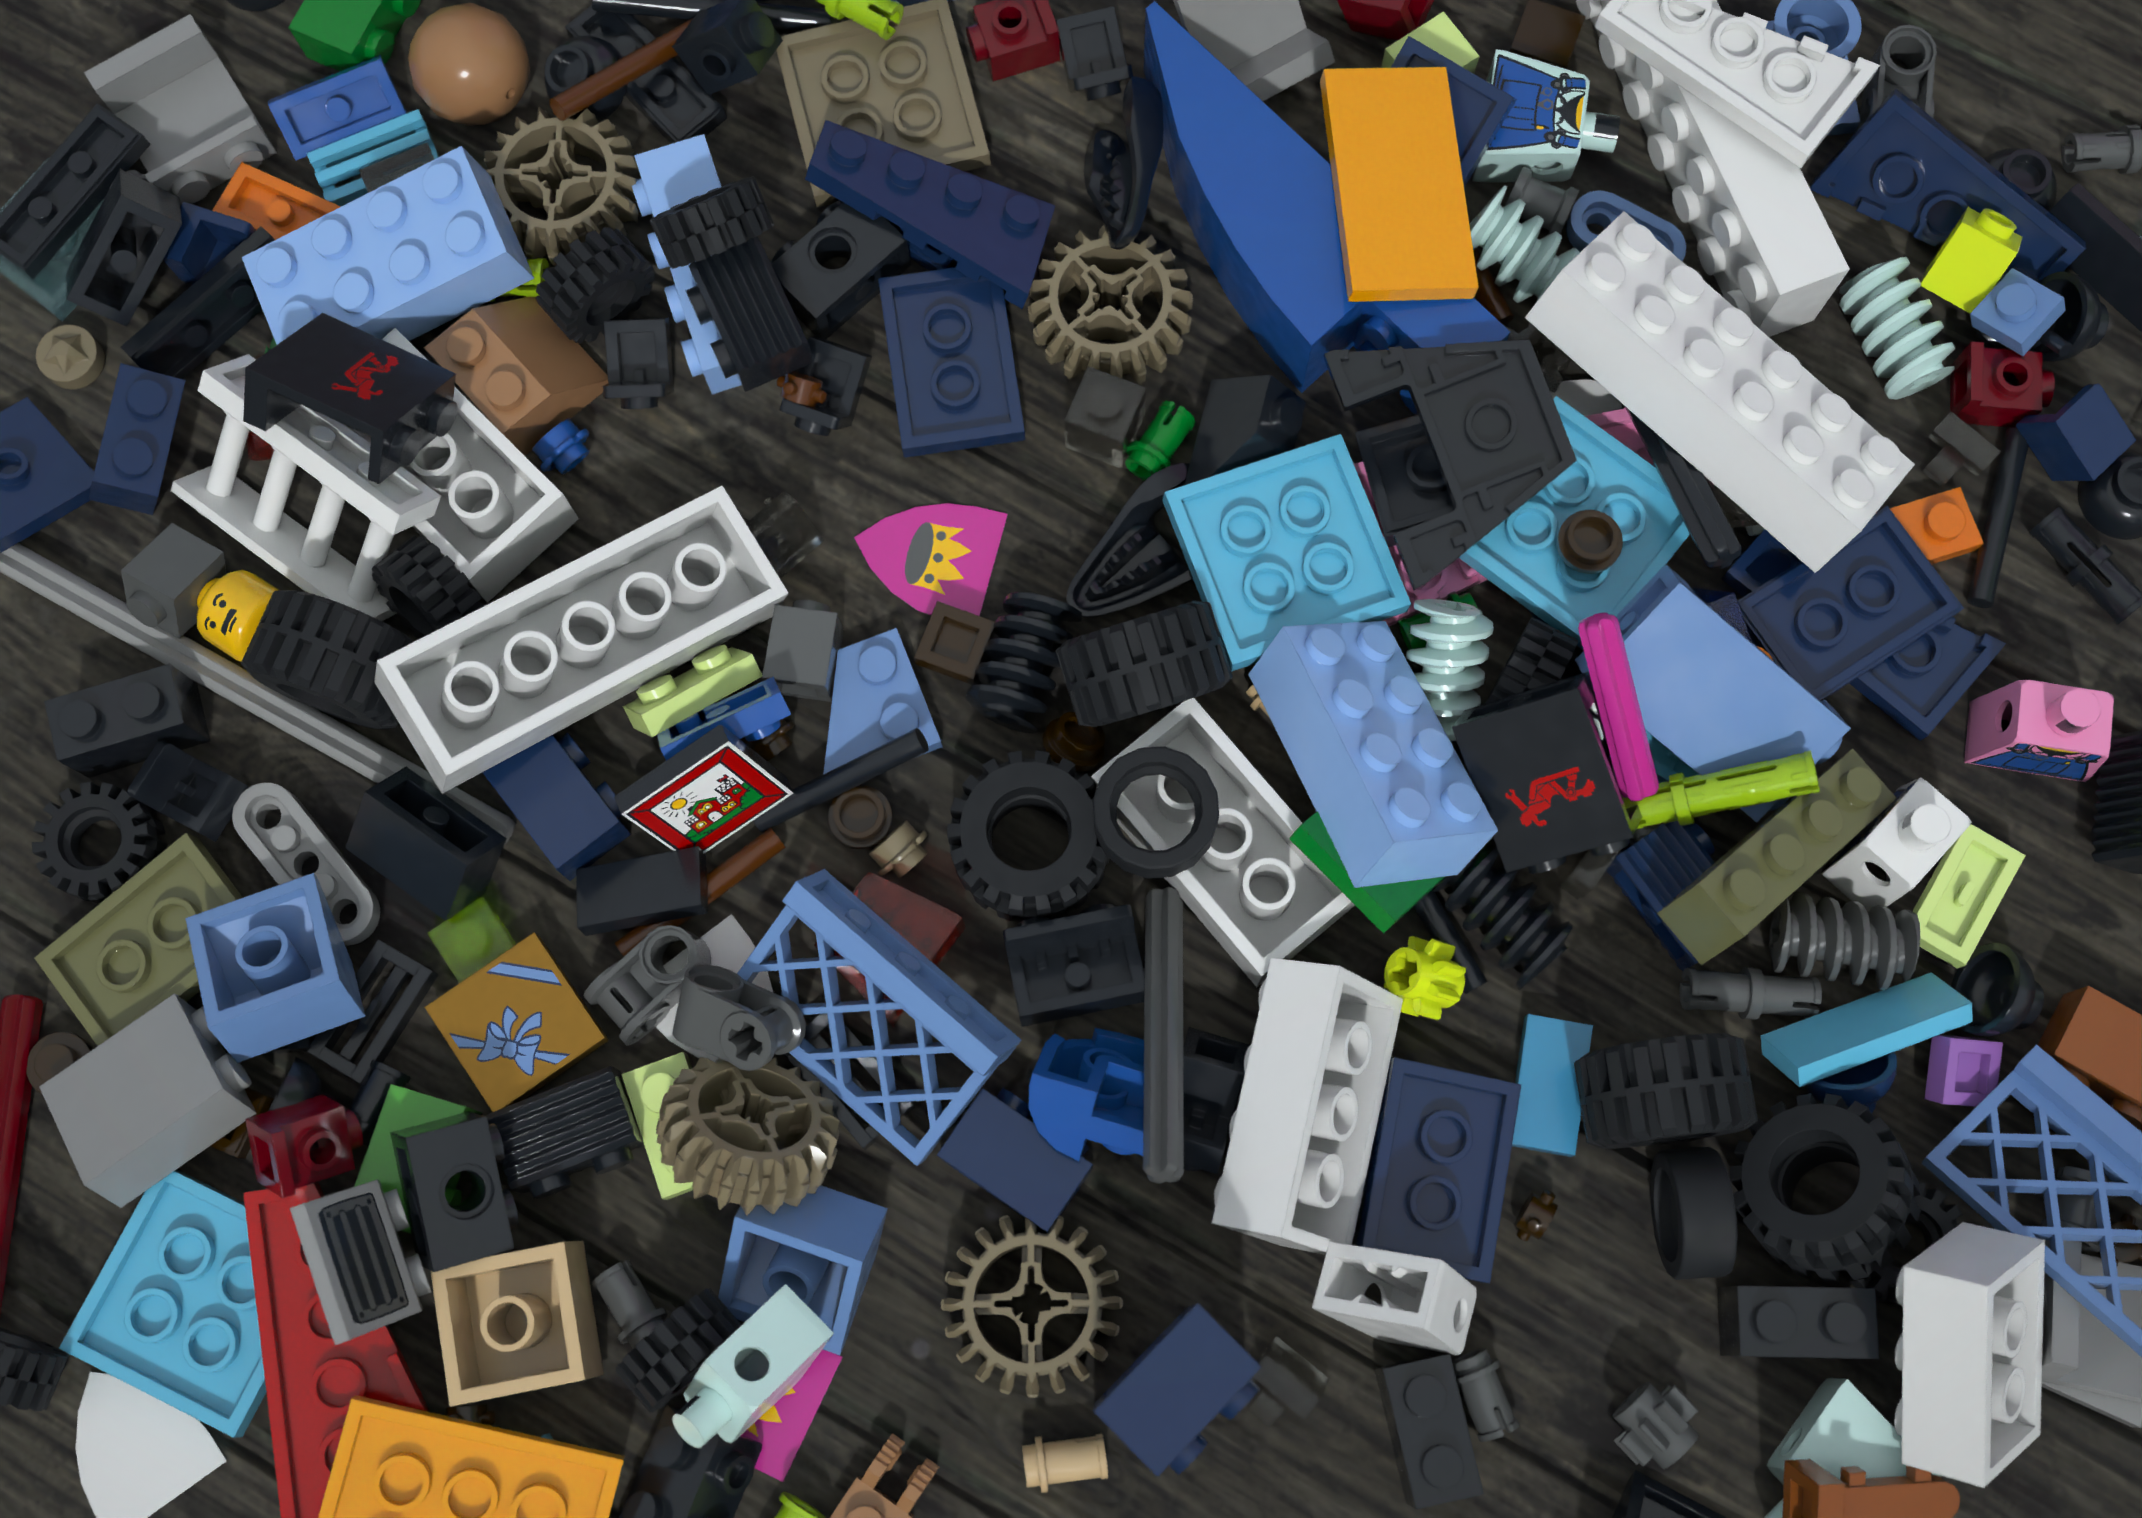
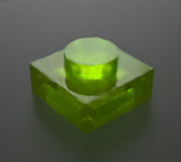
M483 897L428 932L431 940L459 983L516 945L489 901Z

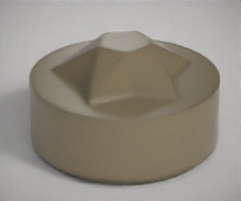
M62 325L47 332L40 340L36 350V362L40 371L55 385L73 390L86 387L98 378L104 367L105 354L101 344L87 330L76 325Z

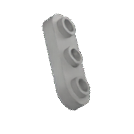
M259 783L246 789L233 807V825L239 836L278 885L303 877L302 865L304 861L309 857L317 856L319 867L314 874L319 880L345 946L358 944L367 939L376 929L380 919L379 901L294 794L278 784ZM280 809V822L275 827L266 829L264 825L266 815L272 810ZM348 904H356V918L349 924H341L339 917L341 910Z

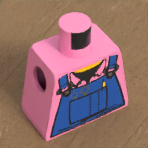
M2018 680L1969 702L1964 763L2086 782L2109 756L2114 705L2113 695L2104 691L2034 680ZM2001 720H2007L2010 723L2005 731L2002 730Z

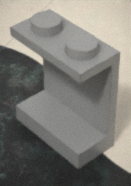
M1173 0L1182 27L1262 101L1335 62L1329 41L1306 27L1298 0Z
M191 14L84 72L95 92L112 113L142 133L151 145L140 156L142 163L148 171L145 177L149 183L180 198V207L182 202L192 204L200 201L211 189L231 179L241 162L257 168L263 160L277 153L212 44Z
M2045 1240V1245L2050 1249L2049 1240ZM2063 1241L2066 1264L2079 1275L2104 1276L2101 1258L2081 1254L2082 1241ZM2119 1262L2117 1266L2118 1277H2142V1267ZM2044 1272L2042 1381L2142 1403V1357ZM2096 1289L2107 1299L2105 1289ZM2120 1290L2123 1313L2142 1329V1291Z

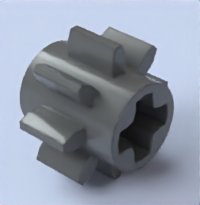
M1648 1381L1632 1392L1614 1412L1613 1418L1624 1430L1613 1441L1636 1465L1640 1463L1642 1466H1645L1652 1458L1662 1469H1666L1678 1461L1698 1439L1699 1433L1688 1420L1699 1409L1676 1385L1673 1387L1667 1385L1659 1392Z

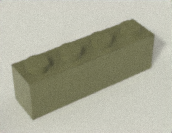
M1851 749L1817 774L1820 793L1790 797L1786 803L1772 812L1657 913L1701 965L1745 937L1897 799L1854 749Z

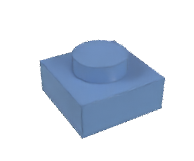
M2012 268L1970 313L1972 327L2024 356L2065 312V299Z

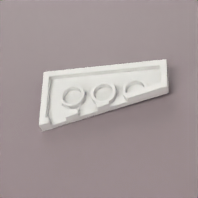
M1611 0L1601 11L1595 24V28L1799 168H1802L1870 82L1880 66L1861 57H1858L1857 61L1853 63L1826 52L1829 47L1828 44L1805 35L1800 42L1766 28L1768 21L1744 12L1742 17H1736L1712 7V0Z

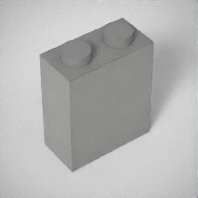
M175 993L39 1086L83 1185L120 1208L246 1121V1118L256 1114L245 1091L251 1085L250 1077L240 1062L237 1063L229 1053L225 1052L219 1040L207 1027L204 1007L202 1006L196 1010Z

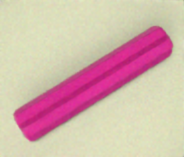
M1607 612L1597 613L1582 619L1578 630L1619 792L1623 797L1629 798L1631 801H1640L1645 797L1655 795L1658 792L1659 782L1618 618L1615 615H1609Z

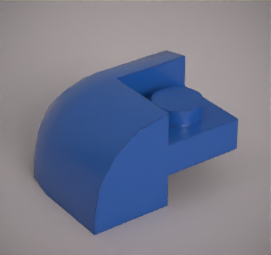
M1098 1028L1094 1029L1092 1039L1065 1040L1054 1033L1043 1046L1029 1084V1111L1037 1131L1055 1150L1077 1161H1080L1087 1140L1101 1143L1105 1148L1117 1154H1138L1143 1156L1144 1040Z

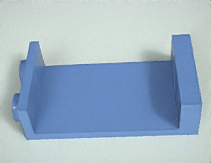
M1666 564L1616 616L1619 621L1645 730L1699 775L1761 761L1784 758L1809 750L1812 752L1814 764H1821L1835 754L1842 743V737L1851 729L1832 705L1824 699L1822 701L1817 699L1701 600L1687 582ZM1583 651L1575 661L1581 672L1585 673L1589 670ZM1790 797L1740 809L1758 822L1769 810L1778 809Z

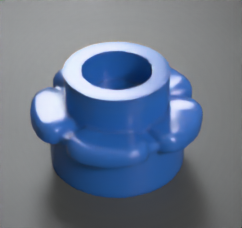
M566 419L552 428L532 449L543 462L540 469L545 472L556 468L561 475H564L576 467L590 453L589 449L584 445L589 437V431L587 429L580 431L571 419Z

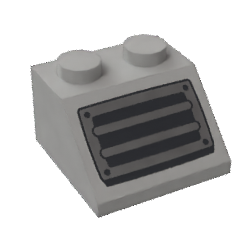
M377 1179L290 1208L335 1345L423 1310L419 1297L431 1293V1288L419 1253L406 1257L397 1232L410 1226L397 1188L384 1193L381 1182Z

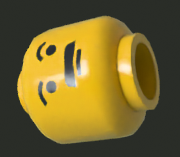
M245 570L229 572L221 578L212 579L202 588L197 599L198 631L206 641L235 660L242 662L273 592L279 591V589L256 574Z

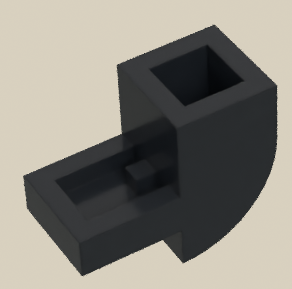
M1191 1027L1188 1028L1183 1045L1184 1170H1205L1217 1174L1229 1133L1230 1121L1245 1076L1244 1058L1250 1045Z

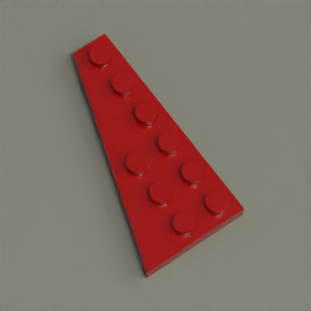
M315 1182L295 1189L296 1194L286 1198H281L269 1189L243 1193L281 1518L319 1517L349 1405L355 1395L430 1412L388 1325L338 1345L334 1344L290 1210L292 1207L325 1197L319 1183Z

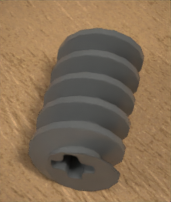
M1799 892L1794 894L1789 901L1786 898L1774 909L1769 935L1772 969L1774 972L1781 973L1789 957L1795 956L1797 958L1799 975L1801 977H1808L1816 960L1823 961L1826 981L1833 982L1836 980L1842 965H1849L1850 982L1856 986H1860L1868 970L1873 969L1875 970L1876 986L1880 990H1887L1895 973L1901 974L1902 979L1906 982L1911 979L1916 969L1920 948V923L1918 915L1911 910L1904 909L1893 916L1889 908L1881 905L1872 907L1867 913L1865 906L1857 901H1850L1841 909L1839 902L1832 897H1823L1814 904L1810 895Z

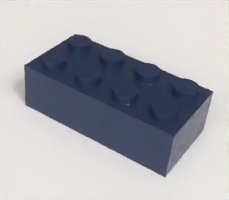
M1199 1303L1187 1306L1094 1403V1412L1157 1477L1168 1466L1179 1475L1208 1445L1209 1442L1200 1432L1219 1413L1230 1421L1260 1390L1251 1378L1262 1367Z

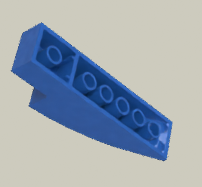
M1154 1L1146 8L1144 74L1146 80L1153 83L1161 94L1164 129L1163 148L1176 197L1200 250L1229 301L1265 352L1301 393L1328 370L1324 361V354L1332 350H1345L1355 347L1356 351L1388 350V347L1401 346L1403 349L1445 347L1446 344L1508 340L1511 332L1475 298L1348 302L1331 165L1160 5ZM1405 389L1400 390V396L1404 404L1411 412L1418 415L1409 391Z

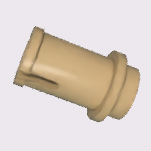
M1102 1433L1091 1437L1042 1443L1041 1436L1034 1437L1035 1444L1022 1446L1027 1488L1040 1486L1041 1493L1048 1492V1485L1095 1478L1108 1479L1107 1459Z

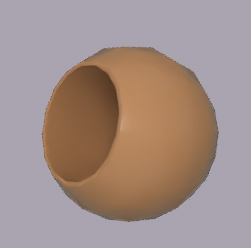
M465 3L440 8L429 15L420 25L410 44L408 61L415 91L436 115L454 123L474 126L499 121L512 111L521 100L527 88L530 65L524 40L502 14L473 3Z

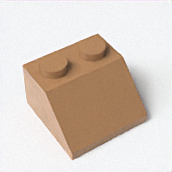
M524 297L473 308L424 347L436 365L456 373L455 387L524 456L531 452L535 444L552 428L566 419H571L603 393V385L608 384V375L578 343H575L573 339L570 340L537 303L536 297Z

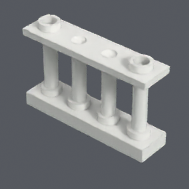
M249 354L203 370L198 392L220 407L226 414L212 466L173 481L171 491L305 592L347 605L380 621L397 614V612L390 610L386 604L388 599L380 595L376 586L379 584L373 580V571L371 569L388 555L395 534L435 516L441 495L403 467L398 468L380 484L368 480L371 444L346 425L304 405H300L266 432L244 422L245 367L256 360ZM249 430L270 444L274 449L261 495L236 477ZM297 465L322 484L308 530L283 512ZM345 501L366 515L371 521L356 566L331 548Z

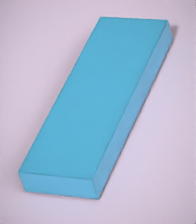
M1930 972L1890 987L1887 990L1876 992L1761 1035L1762 1055L1798 1087H1802L1973 1022L1972 1002Z

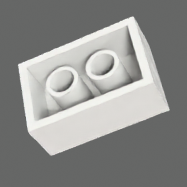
M1962 1222L1901 1269L1896 1284V1299L1898 1304L1903 1306V1332L1896 1346L1895 1362L1897 1369L1903 1371L1902 1398L1898 1403L1894 1422L1896 1433L1902 1436L1901 1464L1985 1488L2040 1436L2045 1240Z

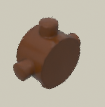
M791 372L777 379V386L782 388L780 396L786 400L810 407H816L817 402L823 403L826 400L827 393L821 390L823 382L814 377Z

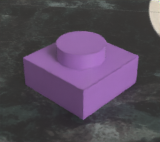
M1951 1035L1932 1037L1924 1099L1940 1104L1977 1107L1998 1086L2003 1042L1985 1038Z

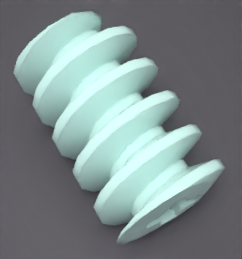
M1504 185L1469 224L1473 249L1478 246L1483 248L1476 266L1482 271L1499 262L1501 268L1495 283L1501 287L1516 278L1520 282L1513 300L1519 303L1535 295L1538 297V301L1561 270L1580 252L1576 248H1572L1559 256L1555 255L1562 236L1555 231L1539 240L1537 237L1544 219L1536 215L1520 223L1519 220L1526 203L1521 199H1517L1502 207L1501 202L1507 186Z
M1907 256L1876 264L1847 281L1839 290L1840 294H1845L1839 304L1842 311L1847 315H1856L1850 326L1855 335L1867 336L1861 347L1866 356L1879 357L1874 363L1873 370L1878 378H1891L1886 383L1884 391L1889 399L1896 400L1930 387L1950 375L1955 369L1954 366L1944 367L1942 361L1955 350L1953 343L1949 342L1933 346L1930 341L1944 328L1941 320L1921 324L1919 320L1933 306L1930 300L1927 299L1910 303L1908 297L1921 286L1919 279L1914 278L1901 282L1897 279V276L1910 265Z
M1441 599L1415 600L1414 609L1431 616L1430 623L1411 625L1410 634L1427 642L1424 648L1407 650L1406 659L1423 666L1422 672L1414 673L1449 740L1456 741L1452 726L1465 710L1480 706L1481 704L1480 696L1473 689L1479 688L1484 684L1485 672L1477 664H1481L1488 659L1489 647L1480 640L1488 638L1493 634V622L1482 615L1481 610L1469 604Z

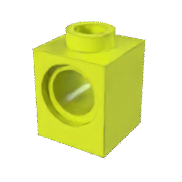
M1967 207L1927 267L1921 281V286L1971 313L1995 287L2019 251L2023 237L2014 232L2017 228L2016 225L2004 215L1987 208L1983 209L1980 214Z

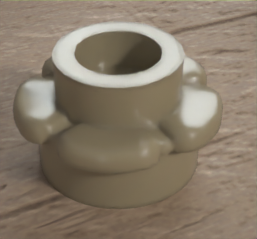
M907 820L895 828L869 853L872 859L881 867L877 873L880 876H884L892 870L898 878H901L927 855V851L920 845L927 837L926 831L923 830L919 834Z

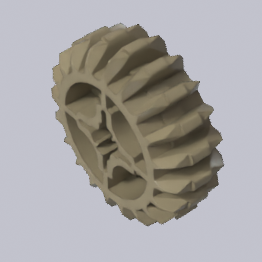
M540 107L536 116L538 121L527 125L525 120L516 116L515 127L518 132L511 136L497 131L496 141L501 150L484 151V162L489 169L486 171L492 178L520 246L528 259L544 258L548 255L551 264L556 266L557 264L553 259L560 252L563 255L568 254L571 251L569 244L576 239H579L581 243L585 242L586 233L596 230L600 234L603 228L611 227L613 231L617 228L626 236L627 232L622 222H638L639 212L635 204L637 201L632 185L636 184L637 179H640L641 175L633 156L634 151L631 143L624 135H618L615 125L608 119L598 123L595 114L591 113L587 108L576 119L573 115L564 121L559 120L557 117L550 118L547 111ZM575 154L587 156L598 161L607 169V172L593 171L589 165L577 164ZM518 201L530 202L532 207L545 209L548 219L542 220L527 215L518 208Z
M1104 224L1099 229L1097 240L1090 241L1088 235L1079 230L1078 234L1075 235V249L1058 242L1054 248L1056 261L1042 259L1039 265V276L1041 279L1033 280L1030 289V298L1035 302L1028 306V318L1030 322L1037 324L1033 329L1035 343L1038 346L1048 345L1045 349L1046 360L1050 365L1065 360L1064 375L1069 380L1084 370L1087 371V385L1091 389L1099 383L1101 375L1110 376V384L1117 391L1122 386V376L1124 374L1130 373L1133 380L1141 385L1146 380L1145 365L1162 373L1167 367L1165 353L1178 356L1181 352L1183 340L1179 335H1186L1190 332L1192 318L1187 312L1192 309L1193 295L1190 291L1183 290L1187 286L1188 280L1185 270L1173 269L1175 256L1170 249L1155 255L1157 241L1153 235L1144 239L1140 244L1134 243L1133 240L1127 247L1117 250L1110 247L1106 225ZM1106 272H1115V273H1121V274L1110 275V274H1106ZM1076 286L1081 292V301L1084 305L1077 310V318L1068 324L1060 309L1068 292ZM1151 291L1157 299L1160 313L1151 327L1146 330L1141 324V314L1137 309L1143 305V297ZM1104 304L1106 307L1101 310L1100 305ZM1121 306V310L1117 311L1115 309L1116 307ZM1107 339H1109V340L1116 341V342H1118V343H1117V344H1104V343H1098V342H1099L1100 340H1107Z
M776 1056L762 1068L752 1071L739 1069L721 1058L714 1062L708 1058L700 1057L695 1067L681 1070L679 1077L674 1080V1084L670 1085L668 1093L664 1094L656 1127V1133L658 1134L657 1143L661 1145V1163L673 1166L674 1183H693L694 1199L707 1194L716 1197L719 1211L729 1202L740 1204L746 1216L756 1205H762L773 1215L783 1205V1202L798 1207L807 1193H816L818 1187L824 1181L827 1170L833 1166L837 1154L835 1146L839 1137L838 1126L840 1121L833 1117L834 1100L821 1097L820 1082H803L800 1066L789 1070L779 1067Z
M1006 1215L999 1218V1226L1005 1238L995 1243L990 1233L982 1227L975 1232L977 1240L986 1249L979 1257L965 1247H960L957 1251V1257L972 1267L967 1277L957 1272L949 1271L946 1273L945 1282L952 1286L963 1287L962 1299H943L941 1301V1309L949 1312L962 1310L963 1322L949 1325L945 1328V1334L947 1338H956L965 1333L968 1334L972 1343L961 1348L956 1357L961 1363H965L979 1352L986 1359L975 1375L976 1379L980 1382H985L991 1376L995 1367H998L1005 1371L1000 1382V1392L1010 1394L1015 1385L1016 1375L1027 1376V1396L1029 1398H1036L1040 1390L1038 1376L1049 1374L1051 1387L1056 1394H1059L1066 1389L1065 1381L1060 1372L1065 1367L1070 1365L1075 1376L1080 1381H1084L1089 1377L1090 1374L1087 1367L1078 1359L1086 1350L1099 1361H1104L1107 1358L1108 1352L1102 1346L1092 1341L1097 1331L1108 1336L1118 1335L1120 1327L1113 1322L1101 1321L1102 1309H1121L1123 1307V1299L1117 1296L1102 1298L1100 1286L1113 1284L1118 1281L1119 1276L1116 1270H1107L1096 1275L1092 1265L1101 1261L1106 1256L1107 1251L1102 1245H1099L1084 1256L1078 1248L1086 1240L1088 1231L1082 1226L1073 1232L1069 1242L1059 1238L1064 1226V1218L1062 1216L1055 1220L1048 1234L1039 1233L1038 1226L1025 1217L1026 1232L1015 1234L1014 1224L1011 1218ZM1022 1248L1021 1273L1015 1287L1003 1293L978 1294L981 1282L989 1268L1002 1256ZM1042 1248L1055 1251L1072 1262L1082 1275L1088 1293H1062L1051 1289L1043 1276ZM1034 1267L1035 1284L1043 1287L1040 1293L1041 1296L1048 1292L1052 1301H1068L1069 1303L1066 1307H1051V1310H1044L1039 1313L1038 1323L1035 1324L1034 1341L1030 1340V1324L1024 1323L1021 1320L1025 1314L1024 1312L1016 1315L1012 1307H997V1303L1000 1301H1014V1298L1025 1296L1026 1285H1030V1268ZM1063 1314H1088L1085 1327L1076 1342L1061 1355L1043 1361V1335L1048 1322L1054 1317ZM978 1315H1005L1016 1322L1021 1333L1022 1361L1003 1354L992 1345L981 1328Z

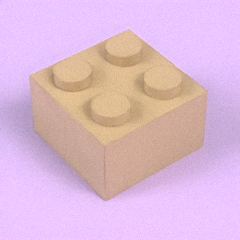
M567 1241L481 1258L437 1272L431 1271L450 1407L604 1375L584 1241Z

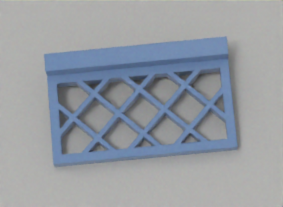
M823 869L795 882L782 900L786 906L737 974L742 979L752 983L759 972L779 971L782 996L796 1003L803 1015H828L832 1048L816 1049L804 1038L802 1043L789 1053L912 1163L918 1166L926 1160L998 1065L1007 1060L1021 1042V1039L828 871ZM798 918L816 933L819 957L792 959L789 930ZM776 950L777 960L768 961L773 952ZM834 950L841 956H834ZM854 966L865 976L868 1000L841 1002L836 967ZM821 968L826 1003L799 1004L794 969ZM883 993H885L890 999H883ZM903 1009L915 1020L918 1043L890 1045L885 1010ZM870 1011L875 1045L847 1047L843 1013ZM932 1036H934L939 1042H933ZM953 1053L974 1072L962 1087L939 1088L934 1054ZM920 1055L924 1089L896 1090L892 1056ZM877 1057L881 1091L864 1092L852 1081L849 1058ZM828 1059H834L835 1065ZM941 1100H951L944 1111H942ZM926 1101L930 1129L921 1140L917 1139L901 1124L898 1102ZM878 1103H883L884 1108H882Z
M2036 1045L2019 1061L2014 1070L1925 1157L1921 1164L1996 1230L2049 1240L2050 1249L2045 1245L2044 1272L2142 1357V1329L2123 1313L2120 1290L2142 1291V1277H2118L2113 1243H2142V1230L2111 1229L2107 1196H2130L2142 1206V1132ZM2012 1095L2034 1114L2036 1134L2000 1133L1997 1108ZM1986 1120L1987 1133L1974 1132ZM2049 1128L2057 1135H2049ZM1959 1146H1989L1992 1178H1968L1946 1158ZM2002 1147L2038 1148L2042 1180L2006 1179ZM2051 1148L2075 1149L2089 1162L2091 1182L2055 1181ZM2104 1175H2106L2113 1182H2105ZM1985 1192H1994L1995 1201ZM2007 1192L2043 1194L2047 1227L2023 1226L2010 1215ZM2057 1194L2093 1195L2097 1228L2061 1227ZM2063 1241L2099 1242L2104 1276L2079 1275L2066 1264ZM2096 1289H2105L2107 1299Z

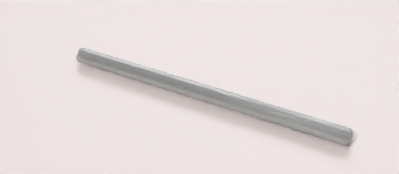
M17 543L0 553V572L163 664H171L195 682L370 780L380 783L407 766L439 789L430 773L319 710L268 688L254 679L247 670L183 635L179 639L158 626L153 628L144 625L131 614L125 602L25 546ZM457 787L444 792L448 797L506 837V845L516 825L509 816Z

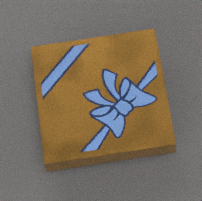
M535 932L424 1007L492 1112L524 1100L609 1041L540 936Z

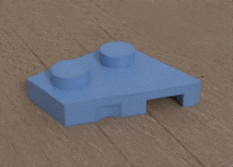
M897 628L838 650L823 774L916 728L923 733L928 743L929 750L923 754L942 748L940 737Z

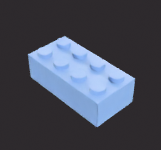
M462 146L242 257L277 345L321 313H325L380 339H383L390 331L396 328L408 341H411L471 309L534 279L490 174Z
M1386 621L1282 627L1248 675L1316 811H1318L1354 888L1458 875L1496 834L1498 829Z

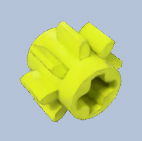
M1411 936L1408 939V947L1399 948L1391 954L1385 966L1384 988L1403 999L1402 1013L1416 1017L1421 1015L1439 1020L1442 1014L1441 1008H1449L1456 1002H1459L1465 987L1464 973H1466V968L1451 961L1455 946L1435 939L1427 941Z

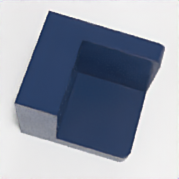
M182 202L180 207L182 225L163 261L181 281L194 284L256 230L246 221Z
M2087 384L2056 414L2026 415L2016 424L2017 429L2052 481H2094L2136 441L2100 384Z

